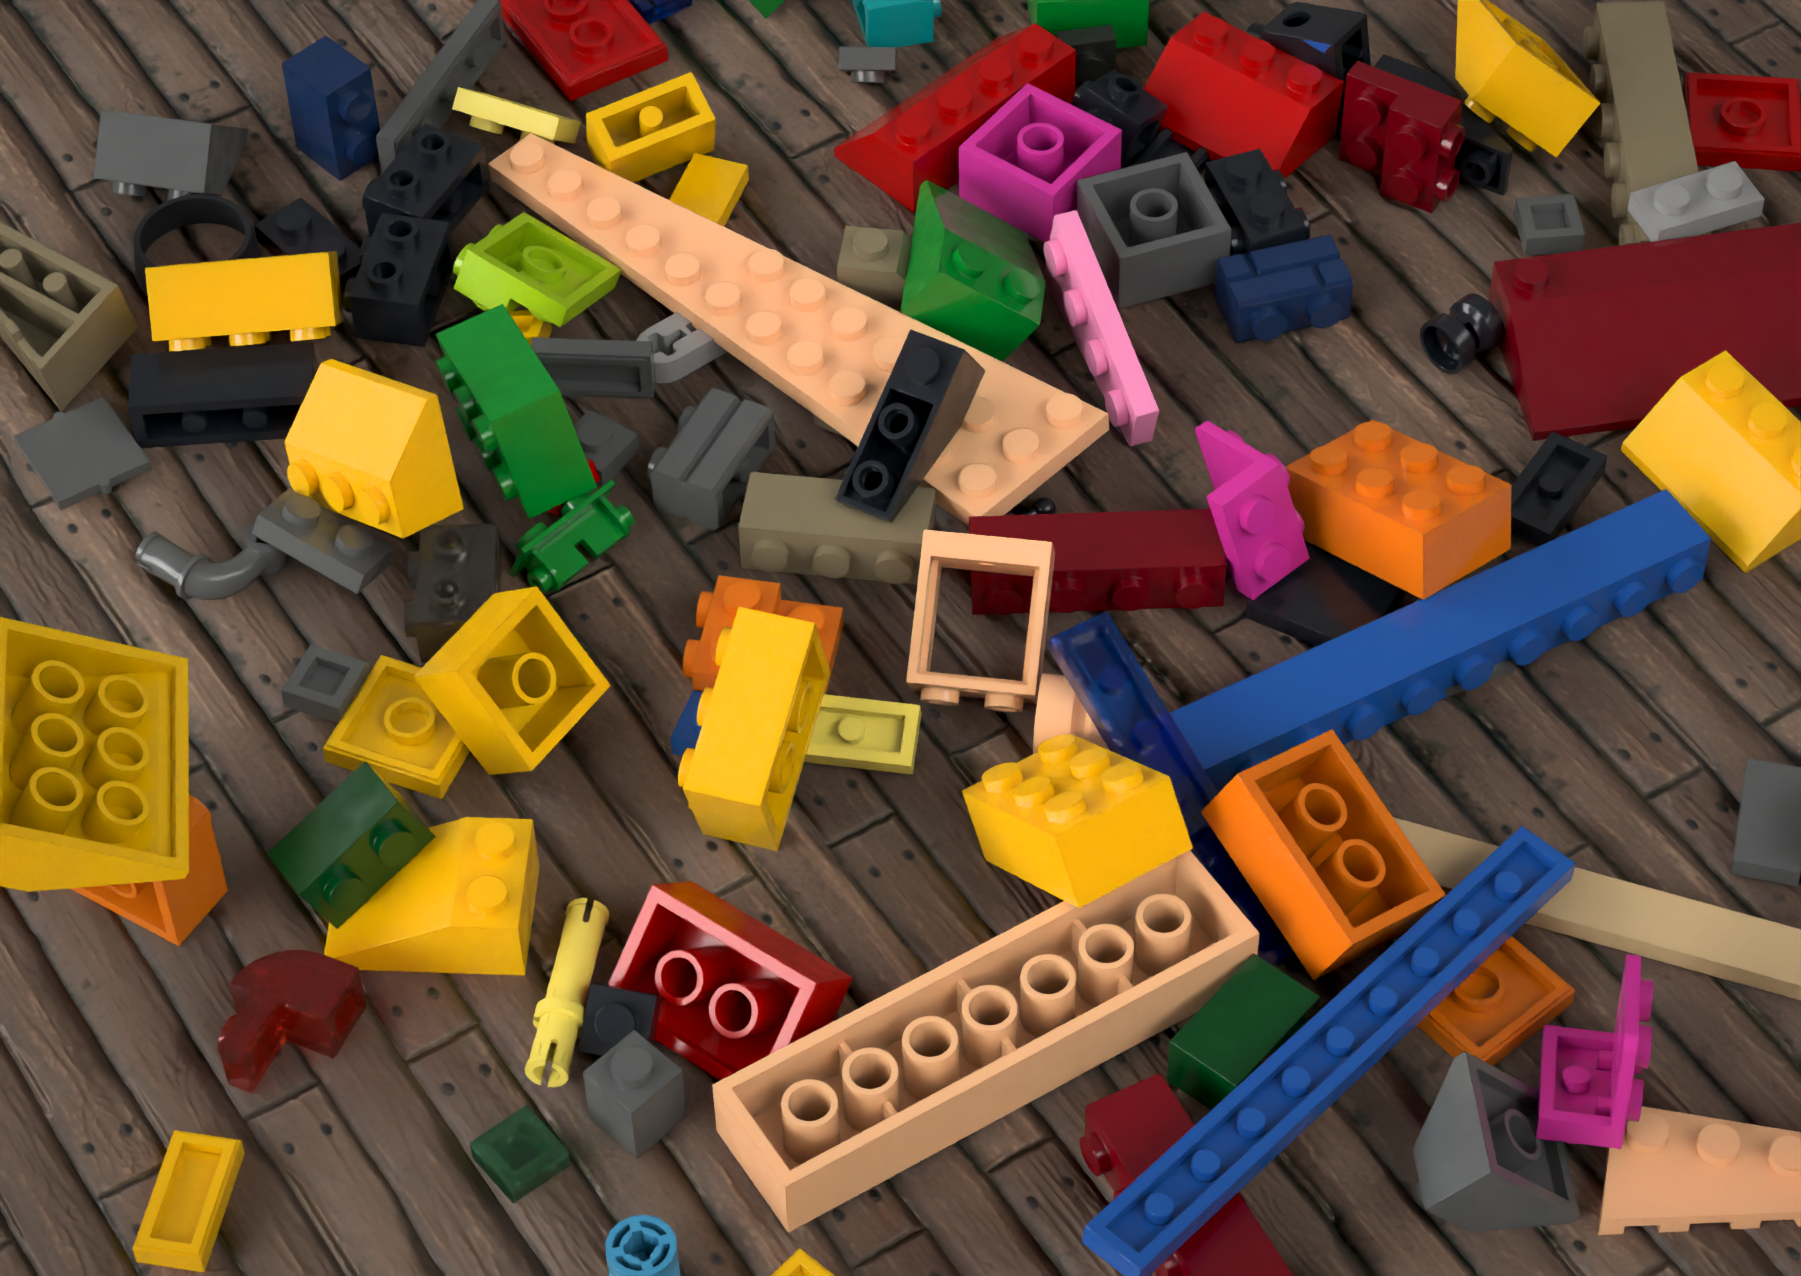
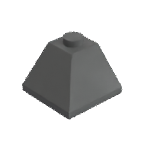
M1466 1051L1454 1058L1413 1147L1419 1178L1417 1181V1192L1426 1211L1469 1232L1570 1224L1581 1218L1564 1142L1536 1139L1539 1090Z

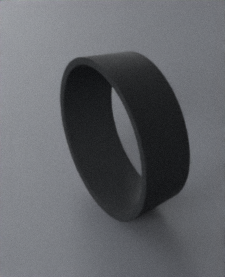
M206 194L177 197L153 208L140 221L134 234L135 278L140 289L148 296L145 268L156 266L144 255L148 248L164 234L183 226L210 223L233 228L241 232L245 237L239 250L228 260L263 257L261 247L246 213L230 200Z

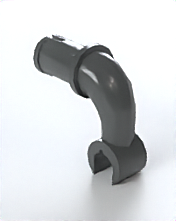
M252 524L245 533L246 548L233 559L214 562L203 553L195 555L186 551L155 531L147 535L137 548L136 559L138 561L136 564L143 570L156 575L174 586L177 596L184 600L192 598L218 600L226 599L243 591L260 574L279 572L287 565L289 555L253 535L254 524Z

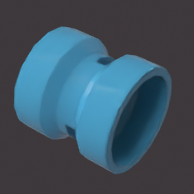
M635 1215L620 1221L610 1230L605 1242L609 1276H680L676 1235L671 1226L662 1219L650 1215Z

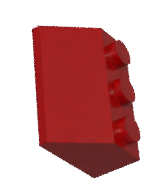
M1203 11L1170 38L1143 89L1169 106L1158 129L1159 133L1165 128L1173 131L1172 140L1195 152L1199 147L1206 149L1211 160L1261 149L1272 170L1278 169L1285 179L1336 136L1344 82L1316 66L1308 64L1272 46L1270 43L1238 29L1221 18Z
M693 881L654 884L651 886L608 985L663 995L654 1040L717 1079L722 1080L833 1022L853 977Z

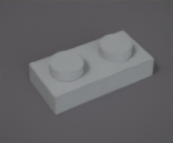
M1736 161L1631 192L1628 211L1652 242L1698 236L1760 217L1764 198Z

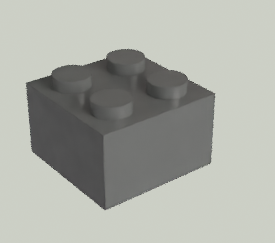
M1187 152L1077 180V212L1118 309L1215 284L1216 260L1230 256L1231 228Z

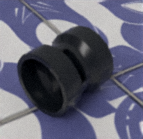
M1475 293L1467 294L1451 306L1449 314H1437L1420 328V341L1427 357L1434 366L1442 372L1451 375L1457 374L1468 367L1475 360L1476 353L1485 354L1500 345L1505 336L1503 320L1490 301Z

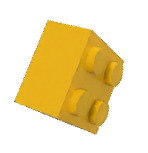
M537 586L494 593L414 676L415 680L488 775L532 771L611 686Z

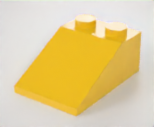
M1458 0L1455 79L1469 95L1464 101L1465 105L1488 123H1492L1496 116L1510 125L1506 130L1507 134L1530 152H1533L1539 145L1557 158L1599 106L1600 102L1543 38L1489 0Z
M465 817L430 827L429 829L436 836L338 929L329 922L323 956L324 969L525 976L540 868L533 819Z

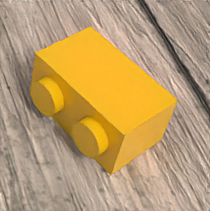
M689 72L586 113L587 147L596 165L634 183L689 161L694 153L704 155L714 151L716 118L693 73Z

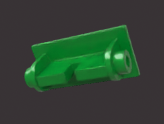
M611 479L596 492L589 491L569 500L561 509L563 517L550 527H547L544 522H540L526 532L515 545L519 554L509 574L514 578L527 568L530 572L527 575V579L531 587L537 586L542 594L546 591L557 592L563 585L587 568L589 564L586 558L575 548L577 545L581 544L597 560L621 540L628 537L630 534L629 527L634 524L631 512L624 505L618 504L614 507L608 501L615 482Z

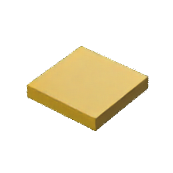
M381 655L323 747L325 762L355 771L366 761L387 782L442 799L470 750L415 680V674L422 667Z

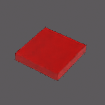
M1685 72L1682 92L1697 166L1717 167L1736 161L1740 168L1801 171L1799 79Z

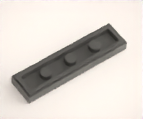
M478 0L378 132L376 141L381 173L395 159L400 147L404 143L410 142L425 124L442 129L455 111L452 107L458 87L471 90L502 48L506 39L500 0Z

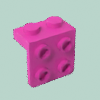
M1205 421L1195 428V433L1214 487V491L1206 497L1237 591L1254 600L1310 559L1302 532L1305 530V524L1301 515L1293 506L1287 487L1290 483V476L1283 463L1271 453L1263 454L1246 444L1233 430L1225 431L1213 423Z
M1626 955L1614 1033L1544 1025L1541 1044L1536 1139L1622 1149L1626 1120L1639 1122L1644 1081L1643 1079H1634L1633 1076L1634 1074L1640 1075L1642 1068L1648 1069L1652 1026L1639 1025V1022H1649L1654 985L1653 980L1641 979L1640 955Z

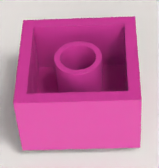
M1027 83L959 147V197L1043 242L1050 241L1054 216L1077 210V180L1121 169L1122 130Z

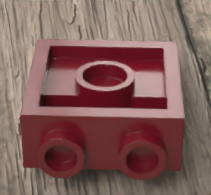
M1357 61L1346 77L1339 160L1380 175V194L1432 214L1440 201L1447 203L1452 198L1459 182L1460 171L1455 169L1454 166L1455 157L1459 153L1465 137V128L1460 126L1462 100Z

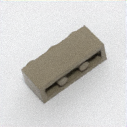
M750 472L738 527L741 568L770 573L786 572L818 575L827 578H850L883 581L890 584L904 583L917 585L924 530L936 531V488L917 487L894 521L890 523L834 500L843 480Z

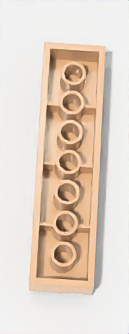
M1189 850L1081 908L1063 901L712 1085L716 1130L789 1233L1198 1012L1253 953L1258 956L1260 933Z

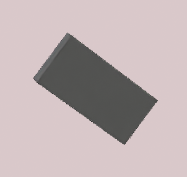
M532 337L531 347L559 388L561 395L654 398L656 376L652 341Z
M1747 758L1730 875L1798 886L1801 875V767Z

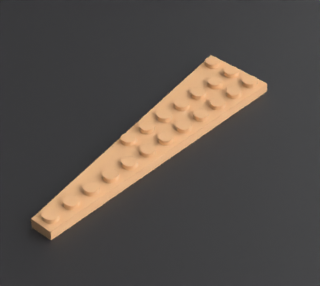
M532 133L488 163L490 177L493 182L581 246L621 268V275L672 312H678L692 322L694 328H700L714 338L716 344L857 446H859L910 329L965 349L985 370L984 376L960 429L918 487L936 488V503L968 527L969 517L1005 515L1109 430V413L1080 400L1077 396L1065 393L795 262L774 249L760 245Z

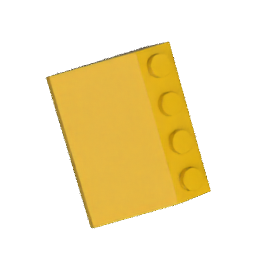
M0 617V886L34 892L185 879L189 872L188 658Z

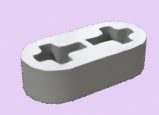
M678 312L647 328L636 340L652 341L657 383H670L681 379L727 353L725 349L714 342V338L700 328H694L692 322Z

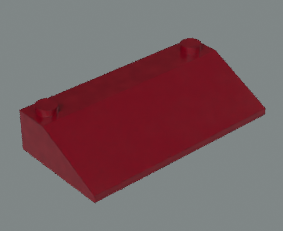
M1801 223L1495 261L1493 264L1489 301L1498 311L1505 328L1504 340L1499 347L1533 441L1547 439L1551 432L1567 437L1635 428L1681 376L1725 350L1786 408L1801 406Z

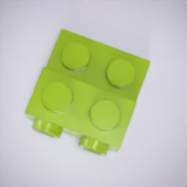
M523 212L503 226L500 224L496 225L488 236L478 243H469L462 249L453 267V273L457 275L453 289L472 299L473 303L484 311L503 304L508 313L522 305L528 308L535 318L543 322L553 323L561 328L612 291L617 284L622 269Z

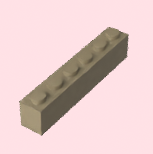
M1664 1L1596 3L1593 26L1584 27L1583 55L1585 60H1593L1590 69V91L1596 98H1600L1601 102L1597 109V132L1599 138H1607L1608 140L1604 149V171L1607 178H1615L1611 193V208L1613 218H1622L1623 222L1619 229V246L1651 242L1628 211L1630 193L1699 172Z

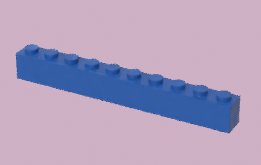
M1665 489L1445 588L1425 600L1416 601L1127 732L1126 758L1170 776L1183 818L1202 815L1201 811L1238 773L1333 729L1343 745L1353 740L1367 739L1387 724L1409 714L1418 715L1427 711L1435 702L1448 697L1444 691L1445 689L1459 684L1464 690H1473L1481 686L1491 676L1494 665L1511 658L1519 666L1530 664L1542 653L1568 641L1582 640L1596 628L1622 616H1634L1641 612L1648 604L1674 592L1683 593L1690 590L1703 579L1711 537L1671 493Z

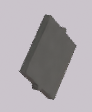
M104 396L65 414L63 412H56L53 415V419L13 436L16 446L60 510L100 492L102 494H109L112 492V487L152 469L149 459Z

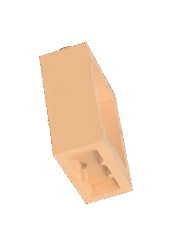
M924 530L906 683L911 691L921 692L920 701L935 705L957 706L959 705L960 696L984 698V708L1002 712H1023L1024 703L1037 704L1042 678L1055 550L1052 542ZM942 567L1034 576L1022 681L930 672Z

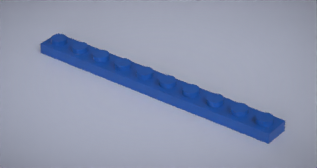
M1521 826L1084 1227L1082 1243L1123 1276L1151 1275L1572 879L1576 863Z

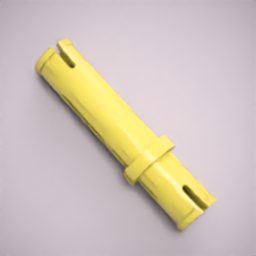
M588 898L574 899L569 902L566 909V919L546 998L540 1000L536 1005L533 1024L537 1028L530 1057L525 1065V1075L529 1080L538 1085H541L547 1062H552V1070L547 1087H560L566 1084L569 1079V1068L576 1039L581 1037L585 1016L584 1006L587 1001L590 982L605 926L610 917L606 906L594 900L588 922L583 921Z

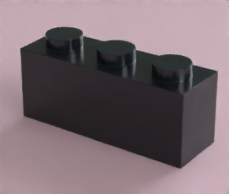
M313 342L131 354L128 410L136 442L140 448L286 439L318 370Z

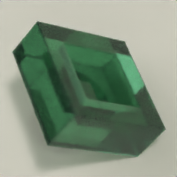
M528 1105L470 1142L472 1158L513 1204L570 1166L568 1150Z

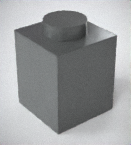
M635 1030L583 1072L589 1119L636 1159L687 1117L683 1070Z

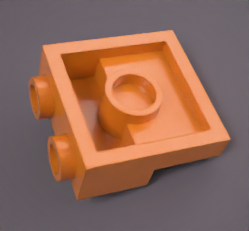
M718 575L714 592H701L697 606L696 626L698 629H703L700 640L688 639L683 657V676L692 678L693 690L703 692L706 687L714 688L720 666H717L715 662L719 636L724 627H733L738 607H744L816 624L831 672L824 693L827 694L844 626V611L842 607L781 600L780 583Z

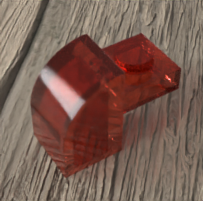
M286 950L272 953L244 967L229 983L236 1015H232L225 1022L218 1039V1051L221 1055L228 1085L253 1093L286 1041L334 1059L367 1007L359 968L307 950Z

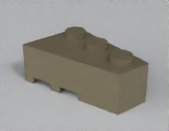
M0 222V336L62 412L138 327L117 284Z

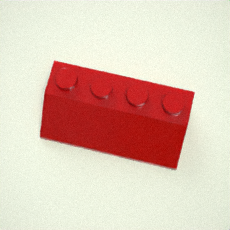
M1036 23L998 37L834 148V156L909 210L916 212L921 184L928 180L947 190L959 182V147L1027 83L1071 104L1075 95L1076 50Z

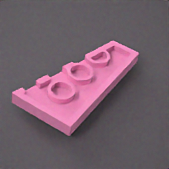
M1075 210L1055 215L1050 241L1044 243L1046 264L1043 277L1046 281L1045 284L1105 398L1106 410L1109 413L1112 425L1120 427L1129 447L1152 441L1159 409L1078 212Z

